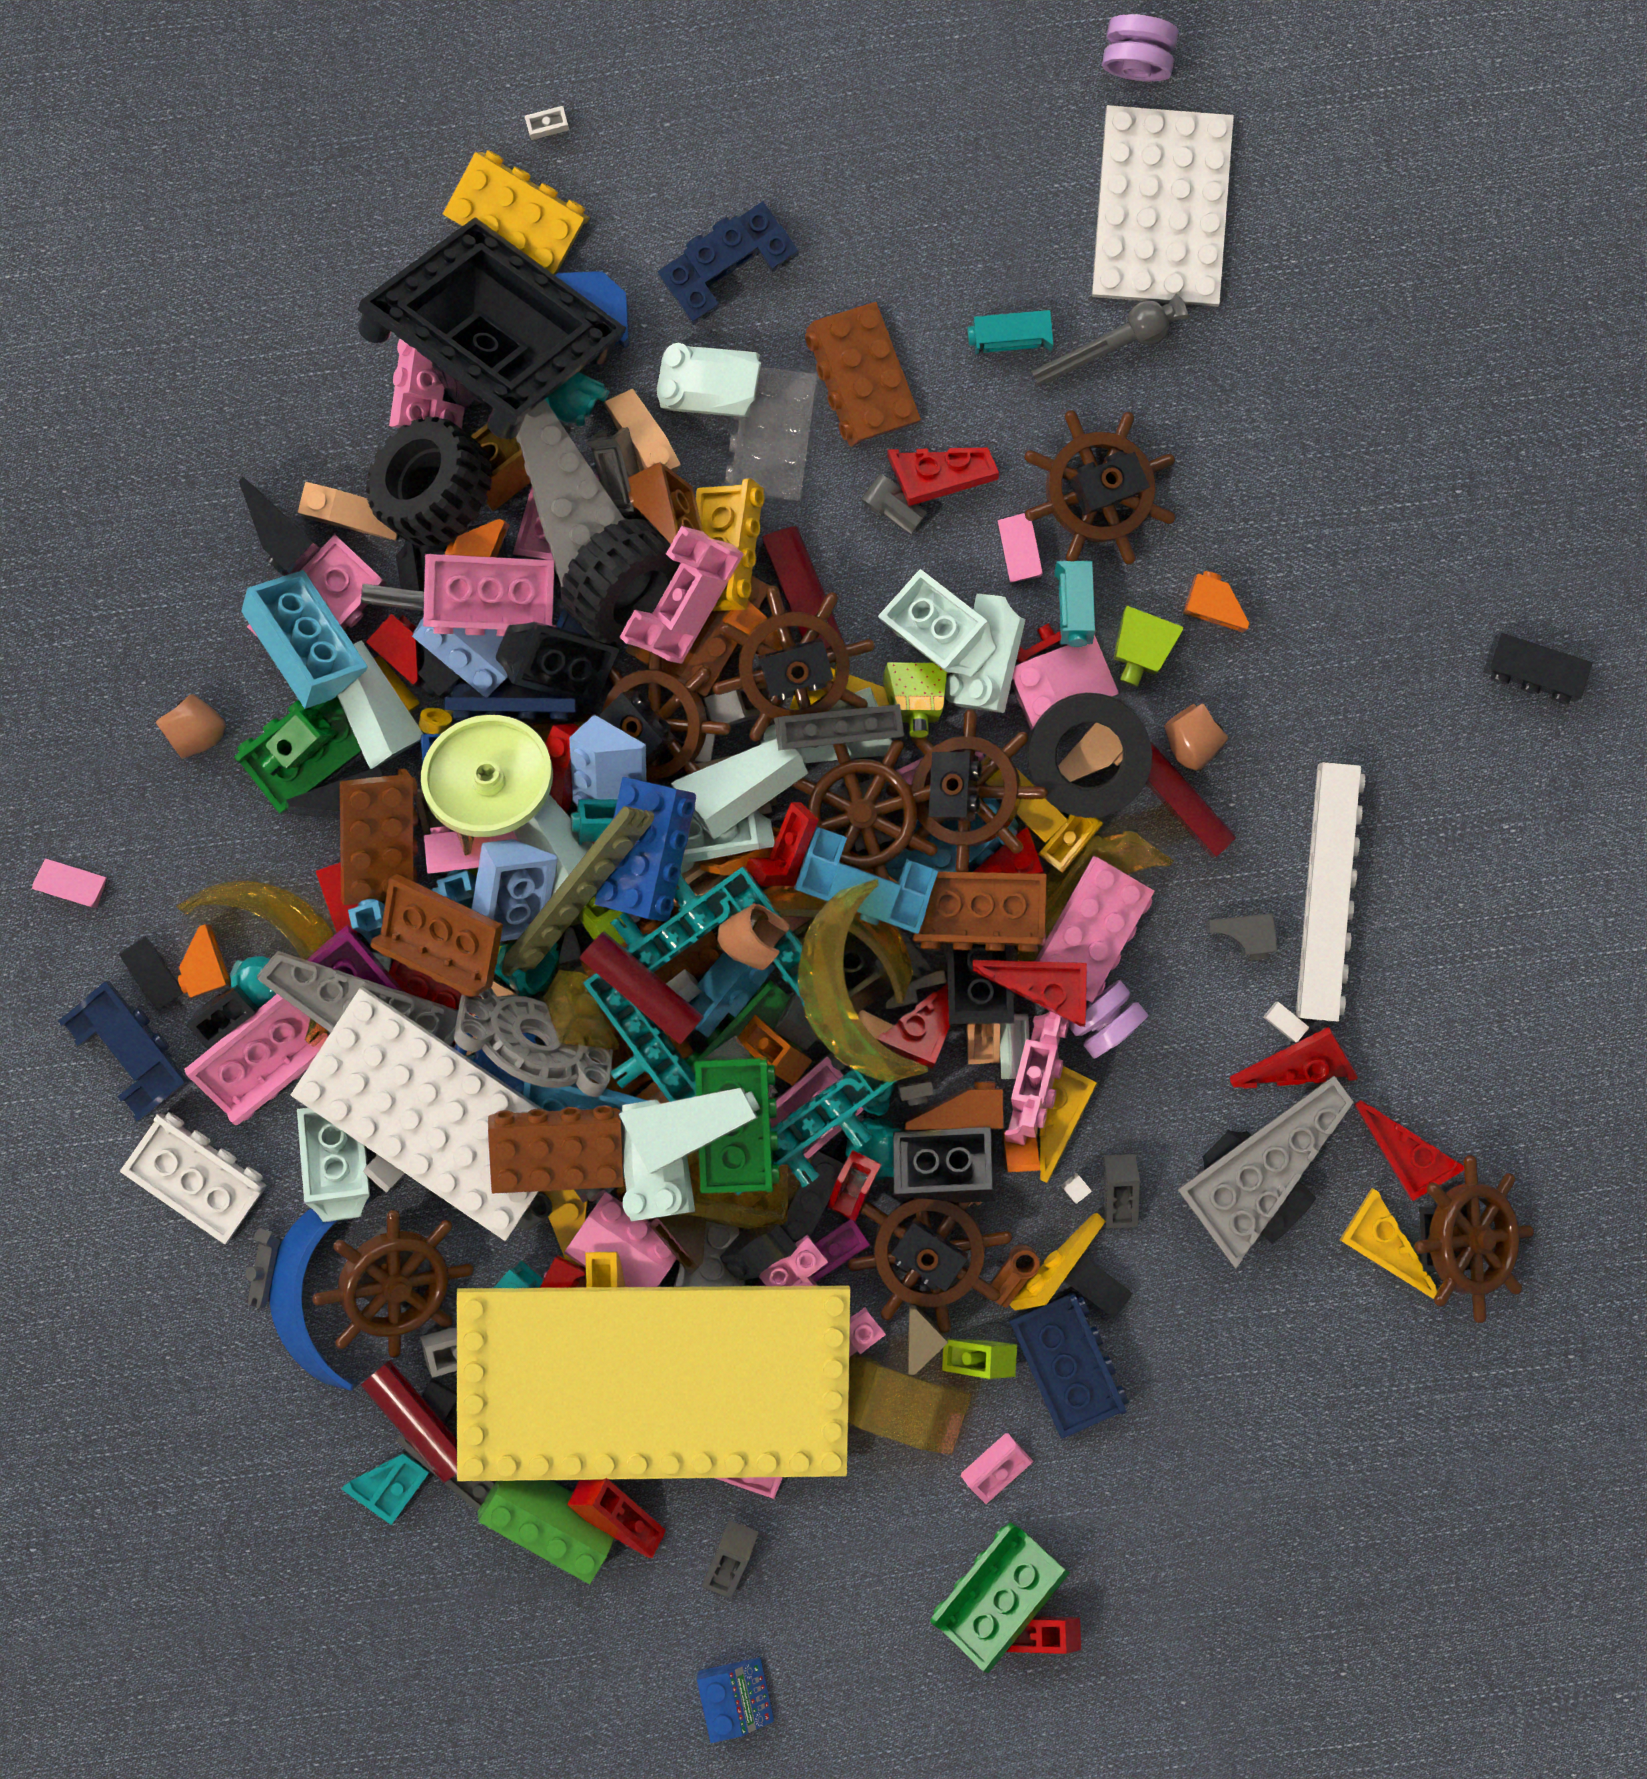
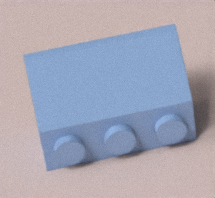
M422 618L412 635L414 639L485 698L508 676L504 668L496 660V653L503 639V636H496L497 629H485V636L465 635V628H453V634H434V627H424Z
M593 715L569 737L572 798L577 806L578 799H618L622 777L646 782V745L600 717Z
M514 839L482 843L472 910L503 924L500 941L518 939L549 901L558 860L554 854Z

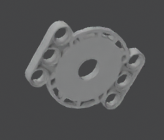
M492 988L479 994L482 998L461 995L454 1033V1040L459 1047L470 1052H477L482 1049L498 1067L530 1084L541 1087L560 1088L576 1083L578 1088L588 1096L599 1097L603 1094L610 1081L614 1037L607 1028L600 1025H591L581 1030L567 1015L553 1006L525 996L507 995L497 997ZM469 1013H473V1014H475L476 1016H478L479 1018H476V1017L472 1016V1015L469 1014ZM466 1033H469L475 1036L476 1038H472L468 1036ZM522 1033H531L540 1037L546 1046L531 1042ZM591 1058L598 1060L600 1063L593 1061ZM588 1078H591V1079L595 1080V1081L598 1082L599 1084L592 1082V1081L589 1080Z

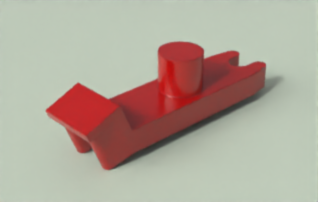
M1049 623L1037 629L1042 641L1026 650L1019 646L1016 661L1021 664L1030 657L1060 642V631L1055 634Z

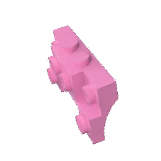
M399 339L397 346L399 360L398 367L393 375L395 388L389 426L400 428L403 425L410 426L411 421L423 418L425 420L426 417H439L440 419L445 418L452 421L462 429L465 407L443 401L444 386L439 380L432 362L417 352V349L412 348Z
M681 526L666 553L673 561L680 562L681 564L653 614L634 610L620 635V638L626 644L643 648L668 661L680 664L683 663L744 555L733 544L711 539L702 531Z
M1051 1011L1044 1015L1034 1016L1031 1040L1026 1039L1011 1097L1013 1112L1009 1128L1005 1132L1006 1142L1025 1145L1027 1136L1036 1138L1038 1127L1044 1128L1047 1108L1052 1109L1054 1106L1056 1090L1052 1089L1054 1078L1060 1079L1063 1069V1060L1059 1059L1058 1045L1060 1037L1066 1038L1069 1020Z
M807 1234L795 1243L797 1249L790 1257L783 1258L769 1266L759 1275V1278L766 1286H818L811 1275L828 1263L827 1258L819 1251ZM866 1307L850 1317L849 1357L857 1351L860 1354L886 1335L885 1331L870 1315Z

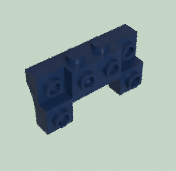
M764 201L740 217L735 216L730 220L728 217L721 219L712 227L714 231L705 237L698 235L686 244L687 249L683 251V255L657 271L658 276L680 305L692 325L696 324L698 318L713 309L715 311L719 308V303L709 290V287L757 256L758 252L772 272L777 270V266L791 256L794 259L799 255L798 249L782 225L778 224Z
M110 981L102 983L81 1003L58 1020L60 1025L66 1026L76 1039L74 1042L77 1046H82L98 1034L132 1079L136 1081L117 1096L121 1102L125 1101L135 1114L133 1118L136 1122L147 1117L166 1102L167 1098L189 1082L171 1060V1055L167 1051L170 1048L168 1042L160 1033L154 1034L147 1025L150 1023V1020L139 1007L134 1009L133 1006H129Z

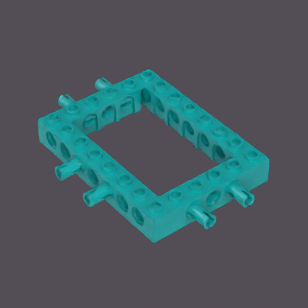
M743 866L703 896H696L682 877V874H680L677 883L680 889L676 888L674 897L681 907L678 909L680 912L649 935L647 933L643 935L631 916L625 912L619 917L627 927L623 925L619 918L614 919L610 924L614 926L628 945L626 947L627 951L648 969L655 972L734 913L740 912L754 903L764 906L779 917L781 915L746 867ZM789 929L773 947V949L780 951L774 959V963L781 971L785 982L788 981L800 997L803 1007L807 1008L821 1027L822 1033L827 1035L835 1045L841 1059L844 1062L846 1061L852 1069L771 1128V1131L778 1132V1151H772L773 1164H779V1166L787 1164L801 1183V1186L805 1187L809 1184L810 1180L803 1171L806 1172L811 1181H814L819 1176V1173L816 1172L802 1153L804 1151L803 1148L835 1125L836 1127L840 1125L855 1149L863 1145L856 1132L865 1143L868 1142L873 1136L869 1134L855 1115L857 1113L856 1110L898 1080V1076L792 930ZM597 973L583 982L633 1051V1057L610 1072L614 1079L627 1072V1075L618 1080L617 1084L623 1089L645 1071L650 1074L669 1102L696 1097L695 1073L665 1032Z

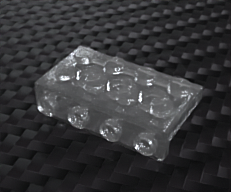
M760 367L755 400L751 403L749 417L734 416V420L739 421L738 433H731L729 452H734L735 455L733 465L727 464L726 484H731L730 487L742 485L743 479L751 478L764 488V497L800 502L817 374Z

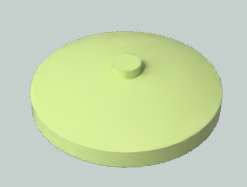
M501 715L471 717L448 728L429 748L421 770L422 791L434 816L451 830L474 837L498 836L509 833L526 824L543 807L549 796L553 781L552 762L541 737L523 722Z

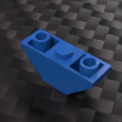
M603 271L557 273L556 277L626 327L623 337L614 345L616 346L619 343L626 349L630 344L626 292Z

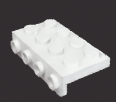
M170 1112L166 1115L164 1113L157 1114L153 1119L154 1123L120 1172L220 1242L227 1244L268 1185L261 1181L263 1176L250 1167L243 1169L235 1163L237 1158L222 1148L217 1151L208 1145L211 1141L208 1137L196 1130L191 1133L182 1127L184 1121Z

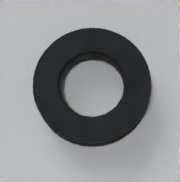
M1079 693L1054 703L1038 719L1029 740L1028 762L1035 785L1043 786L1048 790V795L1045 799L1050 804L1073 816L1095 818L1110 815L1123 809L1138 796L1150 774L1152 747L1149 735L1142 721L1125 703L1105 694ZM1082 723H1099L1110 728L1119 737L1123 747V760L1117 774L1107 783L1097 787H1081L1071 783L1060 772L1057 764V748L1061 738L1072 727Z

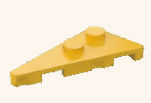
M1063 1066L1060 1079L1054 1078L1052 1089L1056 1090L1054 1106L1052 1109L1047 1108L1044 1128H1040V1180L1046 1183L1049 1182L1098 1084Z
M1098 1213L1092 1214L1057 1250L1047 1256L1037 1274L1028 1279L1009 1305L1015 1311L1047 1305L1106 1221Z

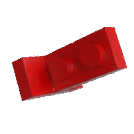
M791 802L770 857L749 858L747 861L746 869L762 886L796 885L803 866L802 860L819 821L801 802Z

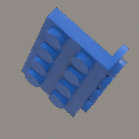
M622 777L614 818L624 806L633 809L652 811L654 813V820L613 873L610 874L598 889L595 905L647 919L669 920L674 906V897L681 874V865L688 842L691 820L695 811V793Z

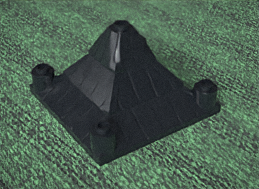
M476 217L360 300L358 311L362 313L358 331L363 338L372 343H383L389 339L391 332H394L398 338L412 348L417 349V352L432 362L439 380L449 396L457 404L472 409L485 401L493 408L488 419V428L494 435L502 439L516 437L526 414L568 381L570 377L578 373L586 364L606 363L610 358L615 343L623 337L626 330L625 326Z

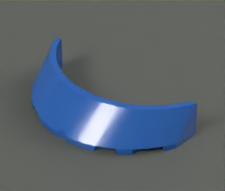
M370 1194L366 1203L373 1201V1194ZM310 1208L293 1224L277 1250L272 1284L269 1291L271 1314L283 1345L306 1372L324 1384L352 1391L357 1387L358 1379L341 1378L327 1365L324 1355L317 1351L313 1345L304 1320L302 1287L309 1259L323 1235L337 1222H323L319 1215Z

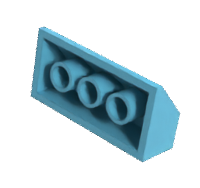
M304 570L247 588L241 612L304 709L334 699L367 671V664Z

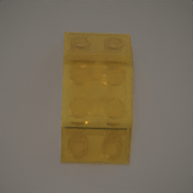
M857 1354L849 1357L848 1423L862 1430L921 1450L952 1455L972 1393L943 1383L940 1386L883 1367L881 1362Z

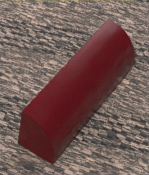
M798 526L784 528L762 536L763 544L790 610L816 615L826 595ZM832 612L827 623L833 627L843 640ZM797 626L803 638L808 628ZM819 634L817 639L821 638L823 640L826 651L831 650L827 640Z
M1151 742L1152 765L1146 785L1211 858L1217 857L1236 839V836Z
M605 931L579 957L679 1044L687 1038L704 1018L699 1011Z
M389 1360L361 1384V1387L438 1478L445 1483L457 1474V1438L393 1362Z

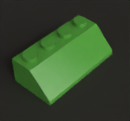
M553 1480L496 1481L477 1512L478 1522L589 1585L606 1559L614 1537L591 1525L567 1504L573 1492Z

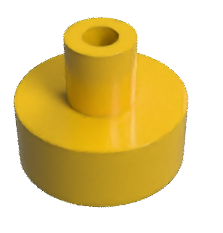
M426 708L421 711L418 726L426 734H442L451 727L452 716L440 708Z

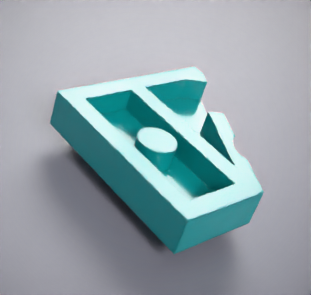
M404 1452L345 1483L342 1490L392 1525L430 1470Z

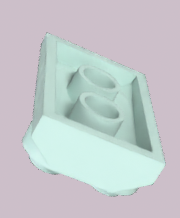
M681 343L670 345L662 357L657 385V397L660 408L667 411L749 417L751 403L755 400L760 373V354L747 351L690 347Z
M921 569L878 616L897 636L906 640L946 672L972 677L996 650L989 622Z
M977 594L973 610L989 622L996 650L974 676L970 677L959 673L950 674L946 679L944 696L949 701L948 704L1004 713L1025 619L1013 611L1006 597Z
M756 810L714 840L692 816L688 842L681 865V873L690 870L696 861L773 848L775 842L771 820Z
M656 1099L622 1105V1112L661 1103ZM621 1120L622 1158L627 1191L623 1197L622 1206L624 1212L630 1217L631 1222L695 1212L687 1156L653 1174H649Z
M310 1108L297 1109L304 1203L312 1208L323 1222L359 1218L370 1196L369 1177L363 1172L368 1165L366 1146Z

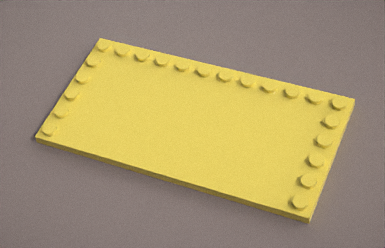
M850 1286L457 1288V1481L847 1476Z

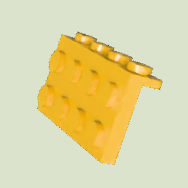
M487 150L486 153L475 152L443 215L461 226L476 217L549 272L556 275L582 226L587 224L590 219L589 216L584 214L585 208L573 200L569 199L566 203L556 197L558 191L547 184L541 183L538 186L529 180L531 175L516 166L512 170L503 165L504 159L490 150Z
M751 478L743 479L742 485L697 488L696 503L703 532L711 539L733 544L744 554L712 611L747 609L748 598L752 591V569L756 563L755 548L757 537L760 533V513L765 500L764 488Z

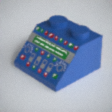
M761 1657L698 1671L697 1684L710 1743L741 1737L774 1722Z

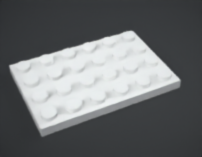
M1107 105L1092 297L1169 303L1174 295L1178 294L1183 299L1184 304L1219 306L1234 115Z

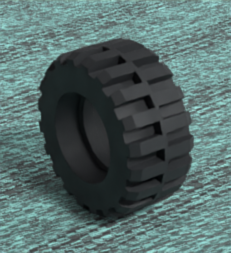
M426 417L425 420L423 418L411 421L410 426L403 425L398 428L397 434L394 436L390 435L384 441L386 444L382 450L378 449L374 456L376 459L375 463L370 465L368 471L370 480L366 481V491L369 494L367 495V500L373 515L407 542L410 541L418 546L439 545L440 541L444 543L454 539L455 534H462L468 529L467 525L472 520L475 522L480 515L478 511L481 506L485 507L488 500L487 491H491L492 479L489 476L492 475V468L486 450L481 447V444L452 421L445 418L440 419L439 417ZM440 468L434 482L426 491L419 495L426 479L435 470Z
M640 519L620 520L617 525L610 524L604 527V531L601 533H595L590 537L591 540L586 545L580 547L577 551L579 554L575 559H571L568 565V573H564L561 596L565 610L594 639L601 643L623 644L620 635L634 610L653 614L681 564L680 562L673 561L666 555L671 546L667 539L650 522Z

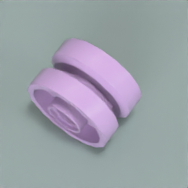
M1134 14L1113 17L1109 21L1107 39L1111 45H1108L1104 50L1102 67L1112 75L1135 81L1152 82L1169 79L1172 75L1174 58L1169 52L1176 48L1179 31L1172 23L1156 17Z
M1121 980L1116 981L1103 990L1102 994L1095 998L1093 1003L1088 1002L1086 1004L1085 1027H1080L1069 1021V1028L1075 1036H1082L1090 1030L1093 1032L1085 1040L1084 1047L1094 1059L1110 1048L1120 1044L1149 1016L1139 1002H1132L1121 1009L1120 1006L1130 996V991Z

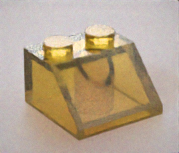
M559 970L544 997L559 1043L618 1050L620 1044L612 1022L583 984V982L590 978L589 975L581 972Z

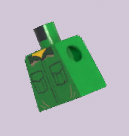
M317 709L298 711L265 744L271 753L261 761V764L272 776H275L283 767L286 769L299 767L332 739L337 732Z

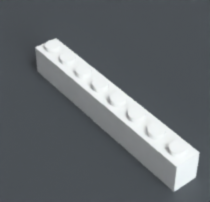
M1322 762L1317 767L1296 1017L1339 1022V1015H1344L1346 999L1345 996H1341L1342 983H1347L1348 965L1344 964L1345 952H1349L1351 946V933L1347 932V922L1352 920L1354 913V901H1349L1350 888H1355L1357 880V870L1352 869L1353 856H1358L1360 839L1355 837L1356 824L1360 825L1362 820V806L1358 805L1359 793H1363L1365 787V774H1361V766Z

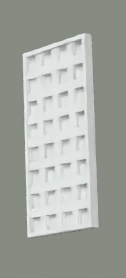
M364 987L359 988L296 1085L291 1096L506 1241L539 1191L492 1194L488 1116L503 1110L522 1113L542 1108Z

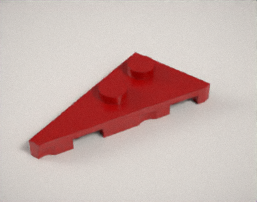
M1362 1100L1354 1103L1355 1108L1410 1200L1414 1201L1426 1194L1427 1186L1430 1183L1434 1182L1441 1185L1464 1171L1462 1164L1383 1115Z

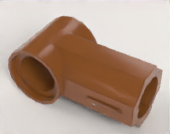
M1027 1244L1014 1246L1006 1262L989 1284L1000 1292V1298L995 1301L1000 1306L1007 1308L1028 1279L1037 1274L1040 1268V1261L1031 1246ZM1022 1255H1029L1032 1257V1262L1028 1267L1020 1268L1016 1266L1017 1259Z

